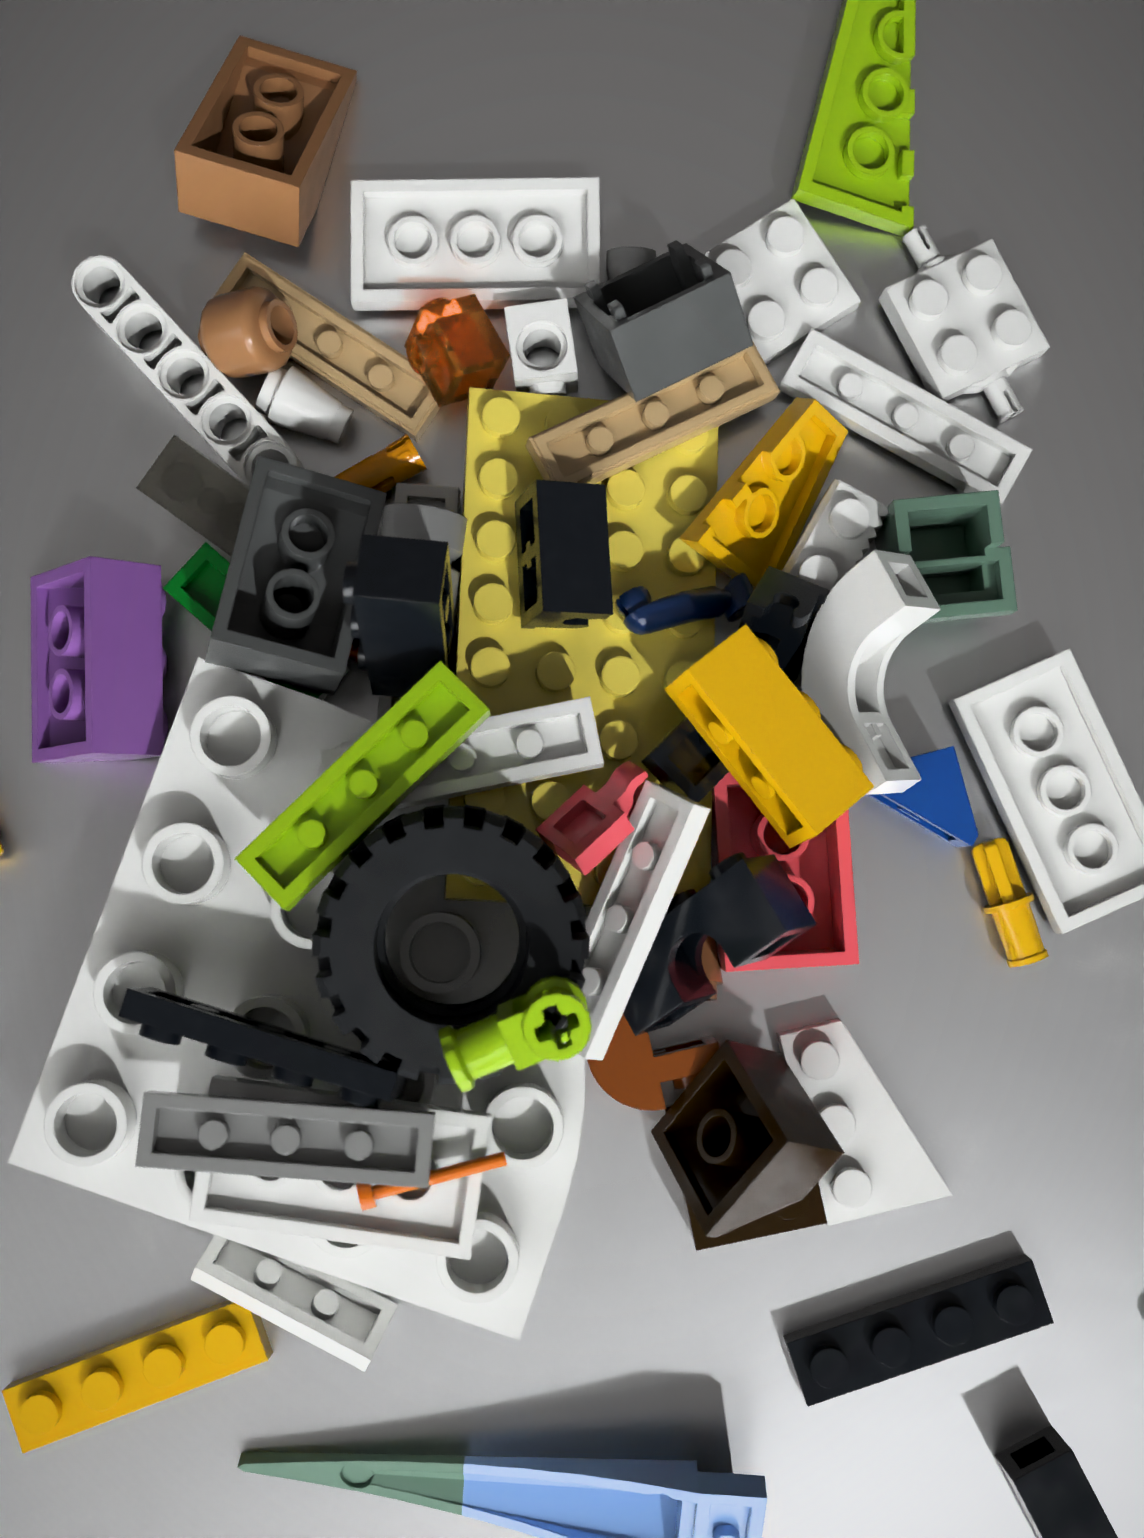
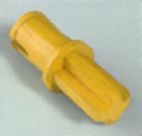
M994 838L978 843L972 847L971 855L988 902L983 907L985 914H992L1007 956L1008 966L1010 968L1020 967L1047 958L1049 955L1047 949L1044 948L1030 906V902L1035 897L1033 892L1026 893L1008 840L1005 838Z

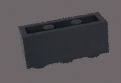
M362 534L358 562L347 561L343 579L344 603L353 604L351 611L352 638H359L358 668L368 671L372 695L403 697L439 661L454 674L456 624L448 542Z

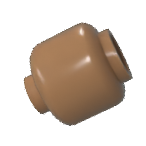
M255 286L220 294L210 299L201 313L198 340L203 353L209 358L216 369L227 377L245 378L280 369L286 365L297 343L298 336L297 323L289 306L270 290Z

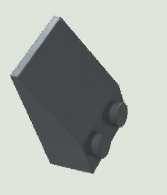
M258 455L205 662L334 695L345 675L353 641L351 636V611L353 604H345L343 600L345 566L347 561L358 562L362 534H378L387 493Z

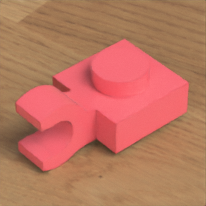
M624 762L616 768L606 784L597 792L583 785L535 830L554 853L586 876L635 830L628 817L632 814L643 788V782L649 776L645 770L633 762Z

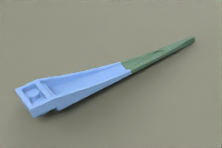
M243 1452L237 1466L244 1472L304 1481L397 1499L463 1515L538 1538H762L767 1503L765 1476L700 1472L697 1469L696 1460Z

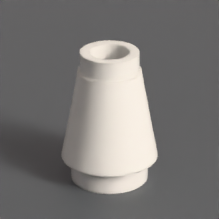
M291 366L289 370L281 367L274 372H269L255 404V409L259 413L266 415L267 422L271 425L324 440L328 439L337 444L341 442L354 413L353 409L343 405L340 400L294 366Z

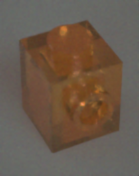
M475 294L451 300L440 297L426 303L418 311L404 345L410 366L417 374L421 375L438 407L468 399L470 387L493 389L510 358L508 350Z

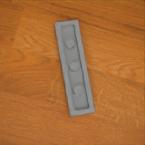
M146 1091L143 1095L135 1167L428 1188L430 1185L436 1112Z

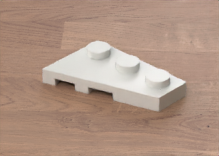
M835 1018L776 1033L783 1058L844 1151L843 1155L819 1180L827 1226L952 1196L949 1188L842 1020Z

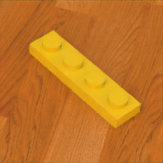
M227 1300L13 1381L2 1390V1394L22 1453H26L268 1361L273 1354V1350L261 1317Z

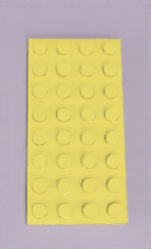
M470 387L467 399L462 516L467 519L459 568L454 675L490 709V716L590 697L604 767L449 798L448 806L471 805L486 808L488 811L502 816L506 815L520 822L524 827L540 837L535 829L578 789L585 785L594 792H597L606 784L616 768L624 762H633L647 772L649 777L646 780L662 785L641 761L686 718L664 689L686 669L715 648V618L690 622L650 634L638 635L629 631L623 624L625 619L618 612L615 602L617 599H620L619 596L624 592L637 586H644L649 591L652 602L682 591L716 586V566L679 538L717 493L718 427L596 483L606 487L613 615L607 619H588L589 627L584 628L535 627L534 629L521 628L515 501L535 480H543L526 448L527 440L535 434L610 400ZM712 789L699 802V804L711 810L674 896L689 889H695L698 892L711 882V877L708 873L711 870ZM617 847L586 876L558 856L570 873V877L581 895L584 907H592ZM460 874L445 875L444 900L507 903L498 891L479 879Z

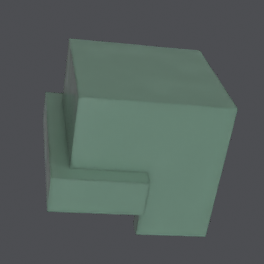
M999 490L897 499L889 504L887 507L889 514L882 521V527L876 532V550L911 555L941 608L940 611L924 623L1011 615L1018 610L1010 546L998 547L1004 543Z

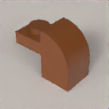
M622 1014L603 1061L587 1059L597 1083L613 1099L631 1108L655 1111L666 1109L660 1083L672 1080L674 1089L687 1088L720 1047L715 1037L710 1035L652 1049L649 1033L635 1036L624 1014Z

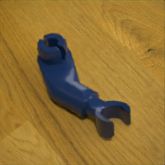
M740 573L731 579L724 589H719L716 586L702 587L672 594L653 602L649 591L644 586H637L620 595V599H617L615 604L618 612L625 619L623 624L632 633L645 635L690 622L718 618L723 613L728 622L738 621L742 618L746 603L754 588L746 574Z

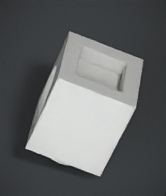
M567 298L504 307L516 392L567 396L568 393L578 392V369ZM538 347H549L559 355L557 360L548 366H536L526 359L527 355Z

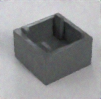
M677 240L667 244L668 252L600 285L594 280L586 283V292L573 297L599 366L636 402L753 346L731 272L687 243L682 245Z

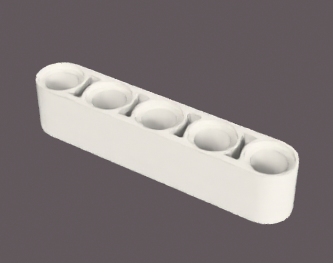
M97 255L80 262L74 270L71 279L72 293L77 301L248 488H250L258 455L304 468L286 441L222 372L214 367L209 358L118 261L112 257ZM110 287H120L119 293L113 300L108 303L99 304L100 296L105 290ZM156 330L162 331L160 340L154 346L146 349L139 348L140 341L147 333ZM192 375H204L203 384L197 391L192 394H180V388L185 379ZM239 418L247 420L246 428L241 436L228 441L221 439L222 429L228 422Z

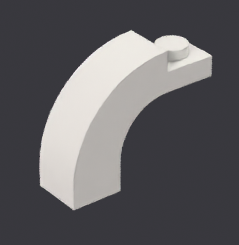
M873 550L851 568L830 591L812 624L802 664V692L810 696L816 703L822 721L838 741L849 747L860 759L864 774L875 786L866 795L903 793L922 780L888 715L884 700V679L889 660L899 643L910 632L941 610L911 555Z

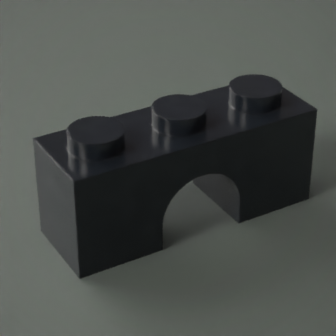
M744 852L734 854L718 863L709 871L708 874L713 881L696 892L695 889H689L672 898L623 1012L635 1036L670 1026L716 994L702 965V948L708 936L715 939L721 945L733 967L736 968L766 960L817 925L774 854L747 858Z

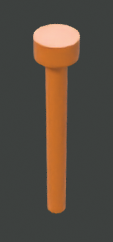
M503 1151L431 1170L430 1185L507 1166L505 1153ZM356 1183L362 1211L377 1207V1199L419 1189L414 1187Z

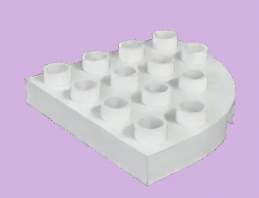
M198 657L7 1163L520 1341L565 1208L578 1159L585 1109V1059L579 1054L571 1059L562 1061L546 1059L517 1071L515 1064L502 1068V1075L481 1081V1078L475 1079L474 1089L464 1093L457 1084H438V1074L419 1072L417 1081L408 1078L403 1096L394 1099L492 1113L486 1156L504 1151L507 1166L483 1172L470 1260L188 1221L196 1171L135 1167L144 1092L165 1091L208 1095L211 1078L215 1075L287 1085L293 1084L273 1078L271 1076L273 1065L248 1057L246 1066L227 1064L205 1056L207 1044L182 1037L180 1045H171L139 1035L142 1023L119 1017L127 988L154 987L360 1052L362 1044L352 1032L343 1035L331 1017L335 1009L329 997L321 998L315 979L319 972L318 958L312 956V934L317 929L319 914L316 911L323 892L327 889L335 874L334 871L343 859L288 912L251 877L235 858L324 773L320 750L354 744L375 723L318 698L232 668L206 663L205 659ZM449 798L394 809L369 834L387 821L404 813L415 812L428 806L442 804L448 806ZM445 875L431 877L410 888L398 900L390 913L385 932V946L389 963L400 982L422 998L444 1004H460L477 1000L493 992L506 979L514 965L519 946V931L515 915L508 903L444 900ZM315 1078L312 1087H308L337 1092L340 1090V1086Z

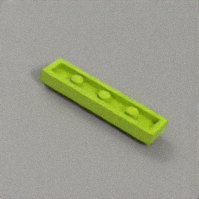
M439 661L259 834L235 860L284 910L289 912L491 715L490 709Z

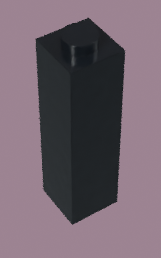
M1052 1425L995 1455L1037 1538H1118L1073 1450Z

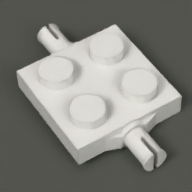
M921 225L918 229L914 228L902 238V241L906 244L918 270L913 276L885 288L878 300L927 392L946 402L961 394H973L984 391L998 418V422L1003 423L1024 410L1014 394L1007 377L1016 368L1041 357L1050 346L993 239L960 254L941 256L927 230V226Z

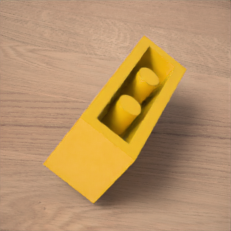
M746 624L686 669L664 689L789 848L819 835L875 787L864 774L862 763L858 756L849 747L841 744L822 721L816 703L806 693L798 690L781 669L778 658L771 646L763 639L756 637Z

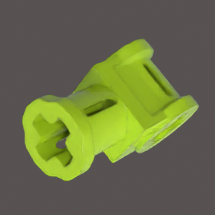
M551 976L542 978L531 985L526 994L497 1005V1014L458 1030L448 1025L439 1029L438 1034L452 1076L464 1093L474 1089L475 1079L515 1064L517 1071L546 1059L552 1061L571 1059L580 1053L588 1043L592 1025L586 997L580 987L568 978ZM556 1005L562 1015H567L568 1025L556 1030L550 1020L544 1021L545 1008Z

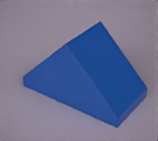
M954 746L911 757L922 780L903 793L867 795L955 847L973 846L979 835Z

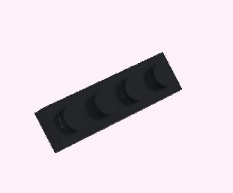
M154 987L127 988L119 1012V1017L142 1023L138 1034L145 1038L171 1045H180L182 1037L207 1044L204 1055L211 1059L237 1066H246L248 1057L273 1065L271 1072L273 1078L302 1087H312L314 1078L340 1086L338 1093L340 1099L367 1108L378 1109L381 1099L390 1102L403 1096L408 1080L407 1077L398 1075V1064L381 1059L376 1064L361 1052Z
M1022 1254L783 1335L805 1402L807 1406H811L1053 1324L1054 1321L1033 1261L1026 1254Z

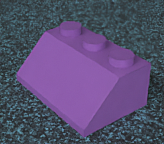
M89 556L31 577L32 763L125 761L161 756L168 733V718L163 710V679L167 671V655L162 648V617L166 609V593L161 585V565Z

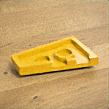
M796 397L679 539L732 579L740 573H745L755 589L768 566L783 570L848 430L816 399Z

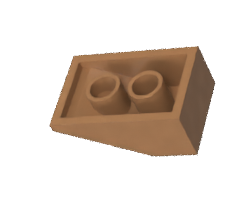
M239 35L174 149L178 211L299 248L322 196L357 82V71Z

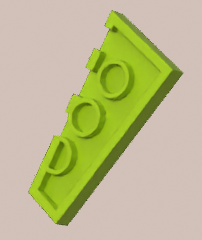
M842 0L791 199L794 198L797 202L904 237L914 229V206H909V182L914 177V150H910V119L915 114V89H910L911 60L915 56L916 0Z

